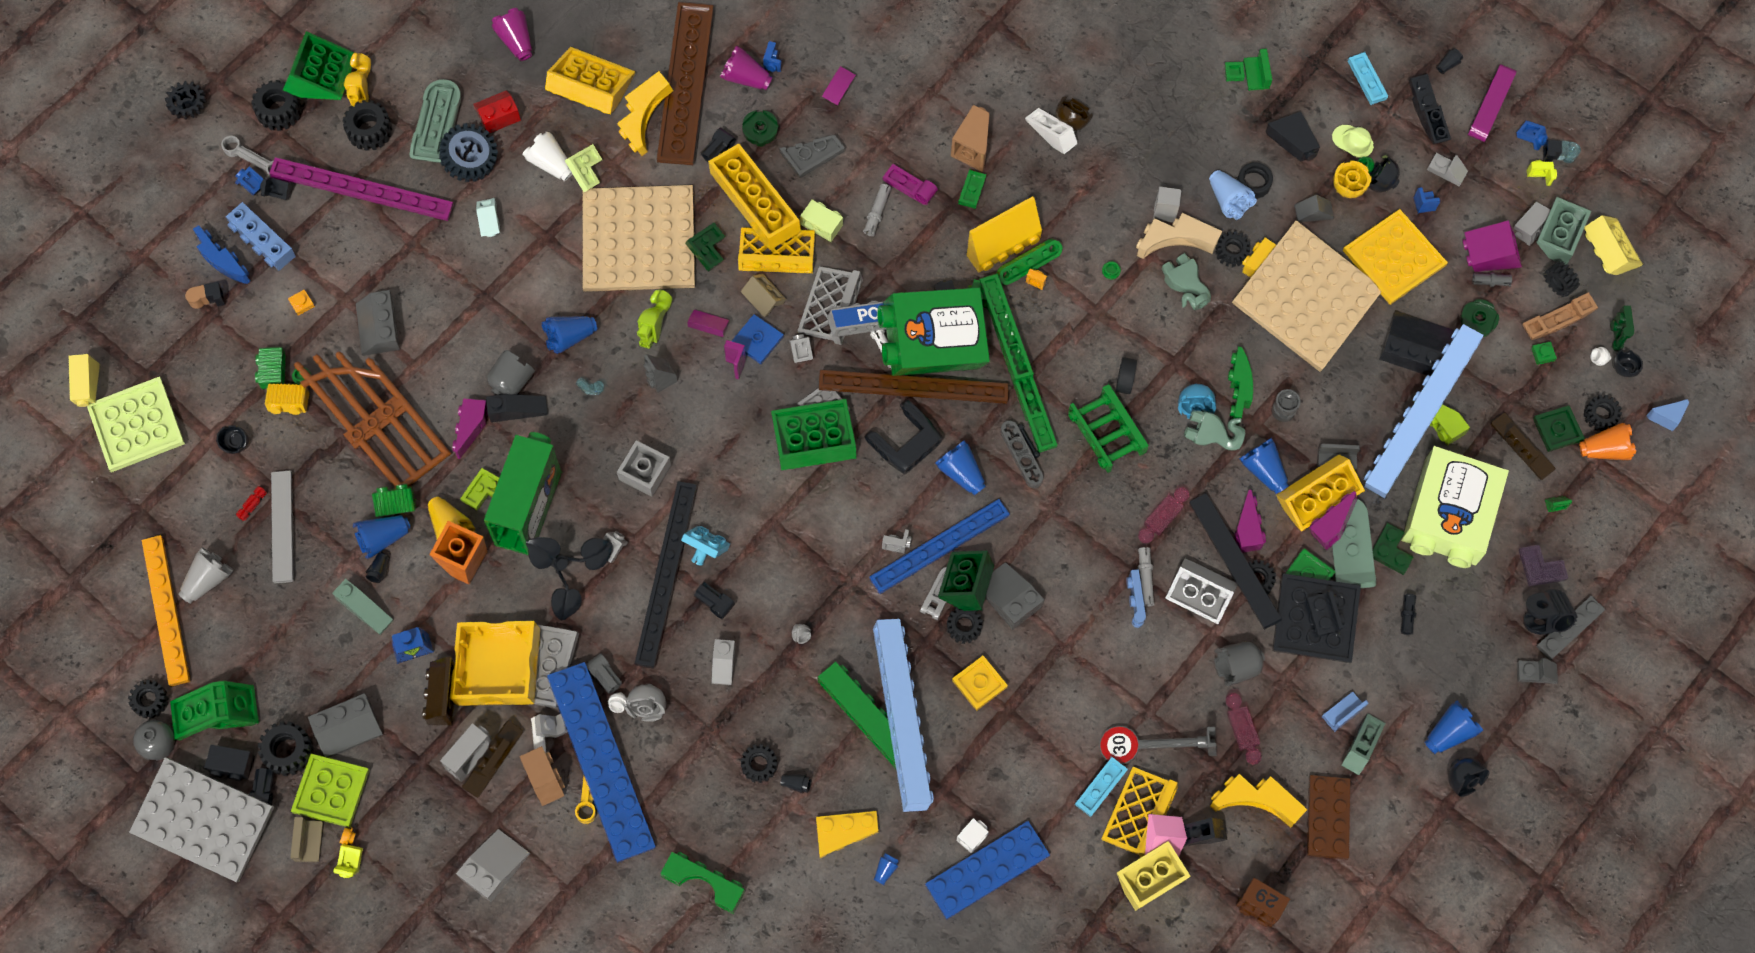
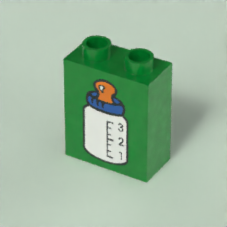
M980 288L893 293L883 302V305L878 306V325L880 328L887 329L888 343H883L882 360L885 366L891 365L892 376L978 370L990 362Z
M530 432L528 438L515 435L484 518L495 546L528 555L526 541L539 537L562 474L551 439L541 433Z

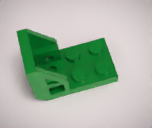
M229 681L212 682L170 701L175 740L185 739L207 728L229 729L253 726L259 723L254 685Z

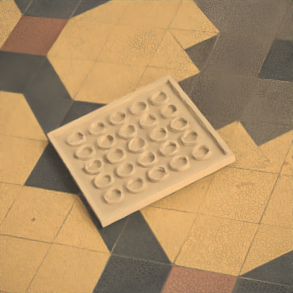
M693 185L591 188L583 192V292L695 288L694 254L685 244L688 239L694 236Z
M1295 221L1232 303L1321 372L1380 295L1381 291L1367 275L1298 221Z

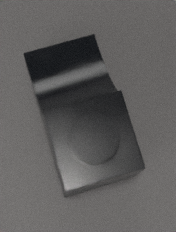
M1208 818L1184 824L1187 840L1183 847L1228 840L1225 820Z

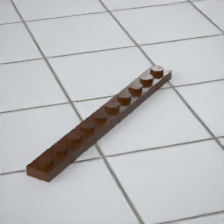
M820 370L819 390L1003 404L1008 402V383L892 376Z

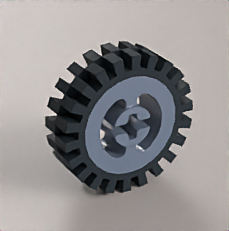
M463 123V127H460L458 124L455 126V129L450 128L448 133L444 134L440 144L439 159H441V165L445 166L444 170L446 173L451 172V177L454 178L456 175L459 181L465 178V182H469L470 179H473V182H475L478 178L482 180L485 174L488 176L490 171L493 170L498 150H496L497 144L496 142L494 143L493 136L489 137L487 130L485 132L482 131L483 127L479 126L477 129L475 124H471V127H468L467 123ZM472 144V151L468 153V151L470 150V146ZM465 153H468L466 161H463Z

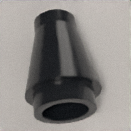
M1455 48L1448 50L1444 58L1436 66V69L1441 74L1446 73L1461 63L1463 55Z
M378 553L366 570V578L369 581L380 583L384 579L389 558L386 554Z
M783 774L781 786L804 794V792L808 793L810 791L812 779L807 774Z

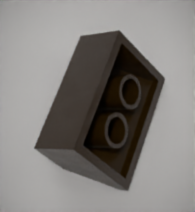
M451 657L430 662V667L426 669L428 688L424 689V699L427 702L426 707H423L422 717L428 725L452 726L454 702L450 699L452 672L455 664Z

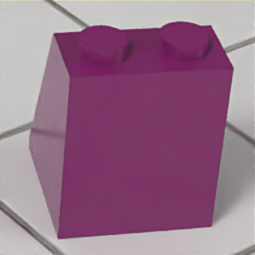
M1509 220L1464 232L1466 239H1463L1464 248L1469 251V256H1466L1468 266H1472L1475 272L1522 267L1515 234Z

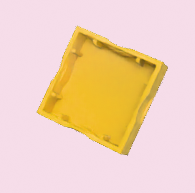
M507 621L497 624L486 622L457 623L455 640L456 660L452 672L450 699L457 706L534 704L541 629L536 622Z

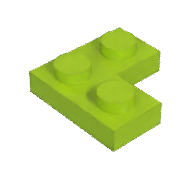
M481 468L460 500L478 510L488 495L493 497L499 477Z

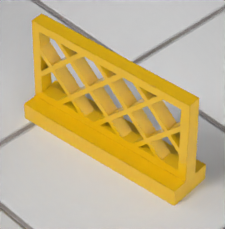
M741 228L738 255L739 271L813 273L815 230H801L800 233L791 237L792 239L787 243H781L783 246L778 250L775 248L771 249L773 252L771 255H763L761 252L768 247L753 228ZM745 234H753L755 238L749 242L745 238ZM803 236L811 237L805 244L800 240ZM761 241L764 246L757 249L753 244ZM795 242L801 246L796 251L790 247ZM749 247L754 251L753 254H743V251ZM787 249L791 254L786 256L780 253ZM805 249L810 255L800 256L799 253Z
M1132 767L1102 836V840L1135 853L1140 858L1145 856L1148 824L1145 828L1138 830L1134 821L1145 817L1148 823L1149 814L1166 816L1177 792L1178 783ZM1134 775L1143 776L1146 783L1135 787L1132 781ZM1158 782L1164 785L1161 792L1153 794L1150 787L1151 784ZM1147 786L1151 796L1140 799L1137 790ZM1134 791L1138 801L1127 805L1125 796ZM1153 799L1155 808L1146 812L1142 803ZM1140 804L1143 814L1132 817L1129 808ZM1126 809L1130 819L1119 823L1117 814ZM1132 822L1135 832L1124 835L1121 826ZM1119 827L1122 837L1118 839L1108 837L1110 830ZM1137 835L1140 843L1137 848L1129 846L1126 839Z

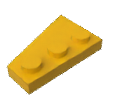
M876 811L816 817L820 858L878 833Z

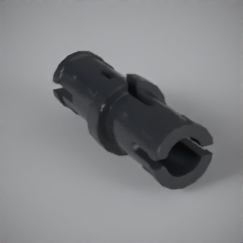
M1404 595L1403 611H1401V634L1413 635L1414 618L1417 615L1415 612L1416 595Z

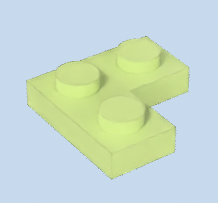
M593 144L565 160L583 192L600 183L591 169V166L602 160Z

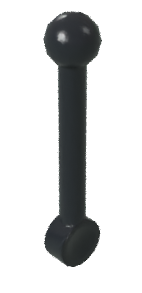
M1021 423L1017 426L1031 448L1034 458H1038L1040 453L1034 448L1024 431L1023 425Z

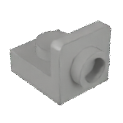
M804 334L794 335L793 340H789L794 363L812 360L813 356L809 337H804Z
M905 529L903 539L896 535H884L882 549L905 554L906 547L910 548L912 539L909 536V530Z
M617 531L606 533L603 538L612 543V552L608 560L610 563L614 562L622 547L628 544V541L624 539L625 536Z
M539 714L534 717L536 736L556 738L567 733L561 714L557 716Z

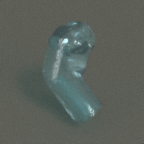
M581 377L576 382V385L587 395H599L604 390V384L601 381L589 384Z

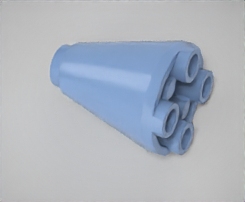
M1220 170L1211 174L1209 178L1210 184L1219 206L1227 218L1238 220L1242 218L1244 212L1256 204L1255 194L1249 187Z

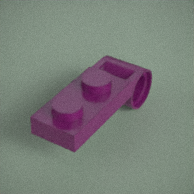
M894 164L891 165L883 176L884 182L923 205H927L938 191L932 182L928 180L922 182Z

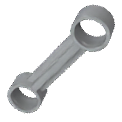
M227 136L222 140L221 147L227 156H239L266 171L270 177L269 172L273 161L270 162L243 147L235 136ZM230 143L238 144L233 150L226 149Z

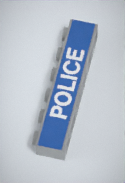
M871 301L868 304L860 305L856 303L848 307L836 306L832 308L827 317L832 336L839 337L886 330V328H880L877 321L878 306L883 305V302Z

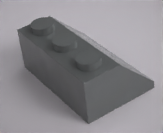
M390 290L370 293L356 303L362 356L400 350L394 299Z
M365 693L308 717L313 733L326 758L383 735L371 702Z

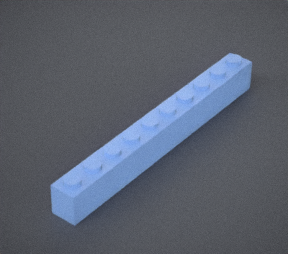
M1464 324L1460 329L1456 328L1451 337L1454 340L1451 345L1446 344L1442 351L1443 358L1441 361L1437 359L1433 365V374L1431 376L1427 375L1422 384L1425 387L1422 392L1417 391L1412 400L1415 402L1412 408L1408 406L1403 414V417H1405L1403 423L1398 422L1393 431L1395 436L1393 439L1389 438L1383 447L1386 449L1383 455L1379 454L1373 463L1376 465L1374 470H1369L1364 478L1366 481L1365 487L1383 498L1388 494L1482 341L1483 335Z
M900 619L877 620L873 632L903 812L925 811L933 802V792L929 790L930 774L926 772L927 757L922 749L924 740L923 735L919 732L920 717L916 715L917 700L913 697L912 692L914 690V682L910 680L911 665L910 662H907L906 657L908 647L907 644H904L903 639L905 630L901 626Z

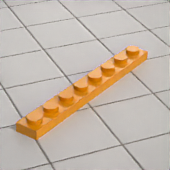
M161 535L143 539V551L168 684L170 687L190 682V676L164 540Z

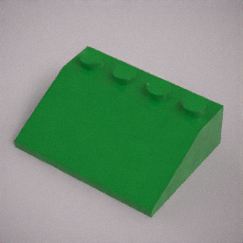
M306 31L283 90L300 98L341 100L345 90V78L352 70L350 60L354 52Z
M846 399L771 411L781 471L857 458L856 444Z

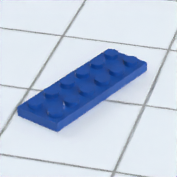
M1029 821L925 883V886L947 920L1050 857V854Z

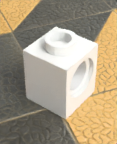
M972 819L957 836L956 841L972 854L988 836L987 826L980 820Z

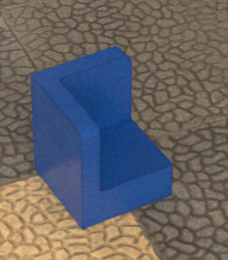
M1422 187L1417 189L1413 197L1418 213L1436 211L1440 203V198H1434L1433 191L1424 193Z

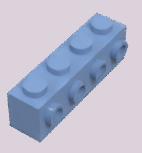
M243 202L226 216L229 222L227 224L234 233L238 232L240 234L239 237L245 244L250 243L253 246V251L258 256L262 254L265 257L264 261L271 268L274 266L280 271L296 257L292 248Z

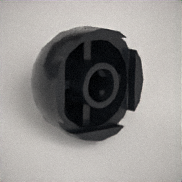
M1387 155L1382 156L1383 161L1381 163L1376 162L1373 170L1369 173L1371 182L1368 188L1375 192L1389 191L1391 188H1396L1400 182L1398 179L1400 168Z
M1471 757L1461 760L1457 759L1451 764V769L1449 770V785L1459 797H1465L1476 791L1473 787L1477 786L1478 783L1482 786L1490 772L1477 759Z

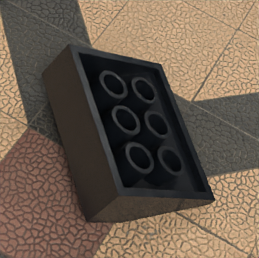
M1395 310L1379 360L1431 376L1434 372L1432 370L1433 365L1437 359L1441 361L1444 356L1442 351L1446 344L1451 345L1454 340L1451 337L1455 330Z

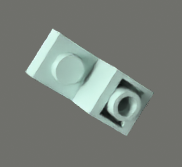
M495 198L478 201L476 211L481 237L495 236L497 233H500Z

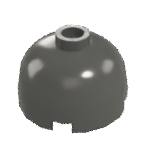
M148 720L135 730L133 745L137 753L146 760H162L169 756L175 747L174 731L163 721Z

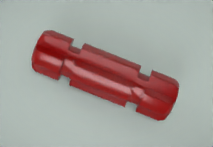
M256 487L253 491L254 494H251L242 505L243 508L237 511L236 516L240 520L245 521L249 516L248 513H252L259 504V499H263L267 492L262 487Z

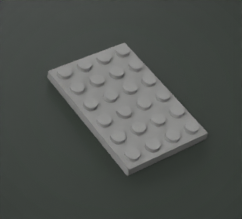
M165 757L129 833L228 879L239 882L275 806Z

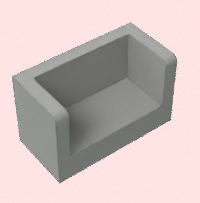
M1159 187L1154 205L1153 220L1155 218L1159 221L1174 222L1180 206V189Z

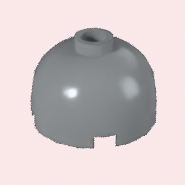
M643 684L631 690L625 709L633 718L638 716L643 717L641 721H656L661 719L662 714L665 713L666 699L659 688L651 684Z

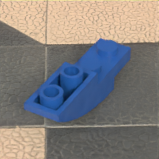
M199 225L193 229L197 238L201 241V244L196 247L213 268L233 280L245 284L250 283L247 277L249 272L244 265L239 266L237 263L239 259L233 251L229 253L226 247L221 249L217 242L213 244L211 242L213 238L207 229L203 231Z

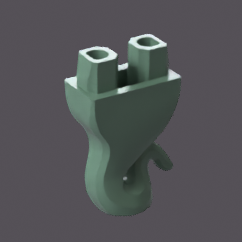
M1185 253L1180 255L1176 259L1179 265L1176 268L1171 262L1165 263L1162 266V271L1165 275L1164 281L1171 289L1185 293L1182 296L1183 308L1186 307L1187 301H1189L1194 310L1203 308L1211 301L1210 291L1199 280L1198 265L1194 258L1190 260Z
M1192 410L1190 420L1198 422L1196 429L1186 427L1184 437L1192 440L1195 444L1208 445L1217 443L1231 451L1240 449L1245 437V429L1236 425V423L1242 421L1241 418H1234L1228 422V429L1234 434L1233 438H1229L1220 418L1206 410Z

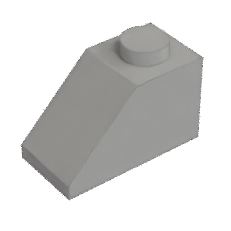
M715 639L712 684L732 685L735 641Z

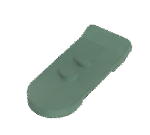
M444 79L437 80L426 88L416 131L413 134L409 155L412 159L441 163V159H439L441 140L450 128L454 129L461 103L460 90L454 82Z
M1357 499L1341 539L1332 545L1334 570L1336 571L1335 579L1336 582L1361 585V588L1376 586L1369 518L1366 506Z

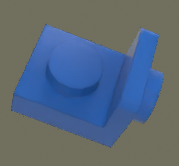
M769 41L763 58V68L771 72H781L782 65L781 60L777 59L778 50H776V43Z
M1527 120L1516 133L1517 138L1532 142L1534 150L1537 151L1547 142L1548 138L1545 126Z
M249 166L246 170L242 168L236 174L238 179L235 183L237 185L240 184L249 193L254 195L260 189L263 178Z

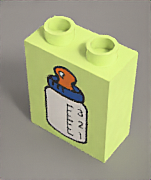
M1434 446L1424 461L1401 541L1411 544L1410 549L1421 555H1432L1433 552L1448 556V562L1456 567L1469 568L1471 564L1476 566L1486 554L1509 470Z

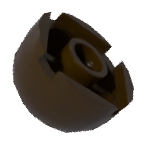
M1066 96L1062 97L1056 108V118L1071 126L1073 131L1086 127L1093 116L1092 113H1088L1089 108L1074 98L1070 101L1066 100Z

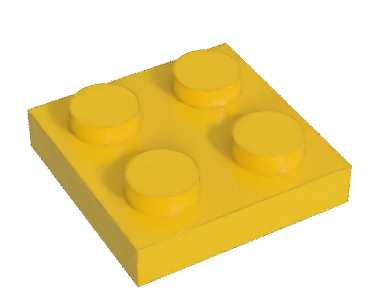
M981 656L952 678L953 683L976 711L1008 687L984 656Z

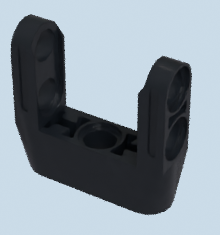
M907 399L900 404L904 415L920 432L898 452L876 432L869 431L864 436L868 444L884 460L904 475L911 471L943 441L942 435L933 423Z

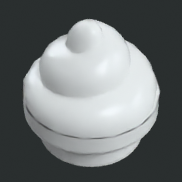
M1604 347L1595 348L1591 353V361L1598 366H1603L1611 360L1609 351Z
M619 692L610 696L608 704L611 711L621 713L625 710L627 701L625 695Z

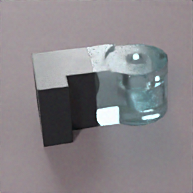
M1548 139L1543 146V162L1563 160L1566 163H1572L1580 154L1581 148L1574 142Z

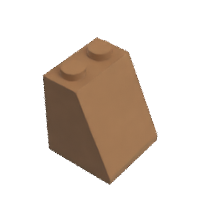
M972 106L953 136L951 157L983 172L985 166L989 112L984 108Z

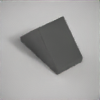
M1314 195L1294 206L1298 222L1334 219L1331 201L1319 195Z

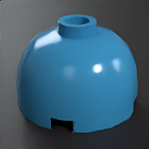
M1192 384L1185 387L1180 393L1178 400L1179 413L1187 415L1188 419H1190L1192 410H1206L1215 413L1216 398L1214 392L1203 384Z

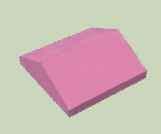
M1149 814L1145 855L1169 841L1179 857L1187 840L1182 817Z

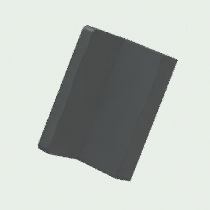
M1321 444L1317 451V468L1337 455H1342L1350 460L1356 472L1357 453L1360 450V446Z

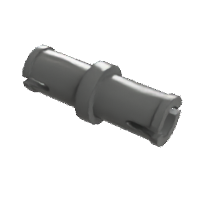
M1490 272V274L1473 273L1472 278L1473 285H1489V287H1494L1495 285L1511 286L1512 275H1498L1494 272Z

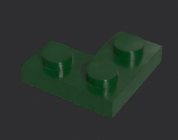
M712 223L685 243L708 272L724 260L713 247L726 237L715 223Z
M1387 523L1372 550L1373 559L1404 575L1414 557L1396 548L1404 531Z

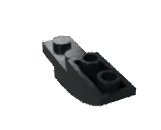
M1428 74L1411 78L1409 83L1414 95L1412 101L1427 136L1433 145L1450 141L1451 136L1441 105H1437Z

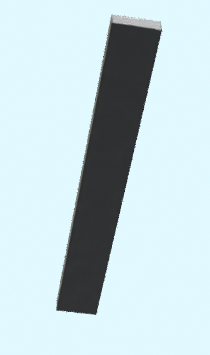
M1207 493L1189 501L1191 508L1263 629L1265 630L1282 621Z

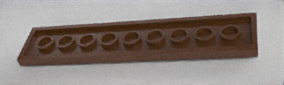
M678 2L667 80L673 92L665 97L657 163L694 165L714 11L713 5Z

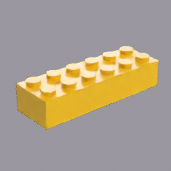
M740 144L733 146L708 161L710 174L769 250L801 232L800 220Z

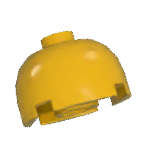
M1357 161L1341 163L1333 177L1334 188L1341 196L1346 198L1362 196L1371 182L1368 168Z

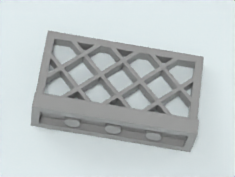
M819 266L798 328V334L833 340L835 344L842 345L845 336L833 337L832 333H823L821 328L829 324L826 312L839 305L848 307L856 303L863 282L861 272L853 270L851 273ZM822 273L830 274L832 277L825 282L821 281ZM842 277L849 278L848 282L842 286L837 282ZM835 282L838 288L828 292L826 286ZM823 288L827 294L817 299L815 296L816 292ZM841 291L843 294L842 299L834 302L831 296ZM830 298L833 304L823 309L820 302ZM818 304L821 311L812 315L810 313L811 307ZM824 314L827 321L818 325L815 318ZM813 321L816 326L810 330L804 329L805 324Z

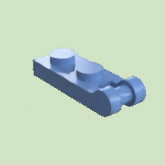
M1138 569L1131 570L1129 577L1126 578L1127 588H1131L1132 594L1129 596L1130 607L1134 608L1132 625L1136 628H1140L1146 619Z

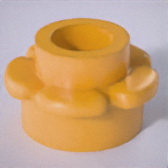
M352 827L351 829L344 828L340 840L341 844L352 845L356 834L352 832Z

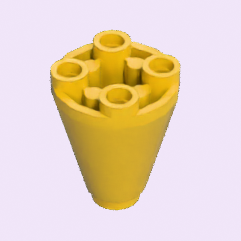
M434 497L428 502V511L437 539L447 521H451L472 532L475 531L471 520L441 497Z

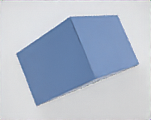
M1687 399L1652 408L1647 414V418L1673 431L1679 425L1689 401Z

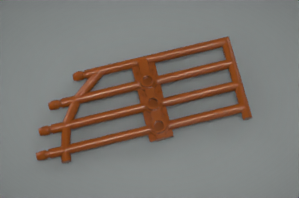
M339 351L335 355L344 367L330 368L316 354L313 356V359L322 371L312 376L304 369L300 362L294 364L295 369L304 378L300 384L304 388L310 385L346 428L347 432L343 435L354 449L361 446L395 487L394 489L399 484L411 486L452 454L370 357L365 360L366 364L371 367V370L354 367L345 358L344 354ZM350 374L376 404L378 409L369 415L336 375ZM362 376L379 379L394 397L384 403ZM328 377L363 420L353 426L317 381ZM404 412H407L441 452L435 458L431 459L397 419ZM390 423H392L425 463L418 471L413 468L382 431ZM375 434L410 475L402 483L366 442Z

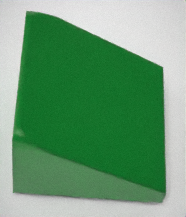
M1565 496L1546 498L1545 503L1548 512L1566 510L1572 503V500Z

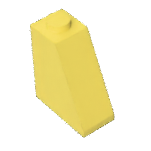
M89 354L69 356L70 401L79 407L89 406L90 403H95L100 364Z

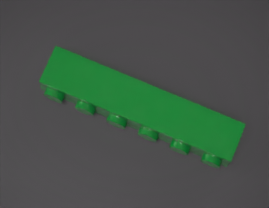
M836 662L818 676V683L896 769L886 712L874 705V699L868 693L866 695L863 693L860 683L848 676L849 672L842 664L839 666Z

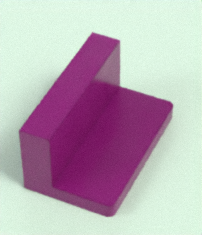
M726 340L724 345L726 362L734 364L735 379H739L746 362L745 345Z

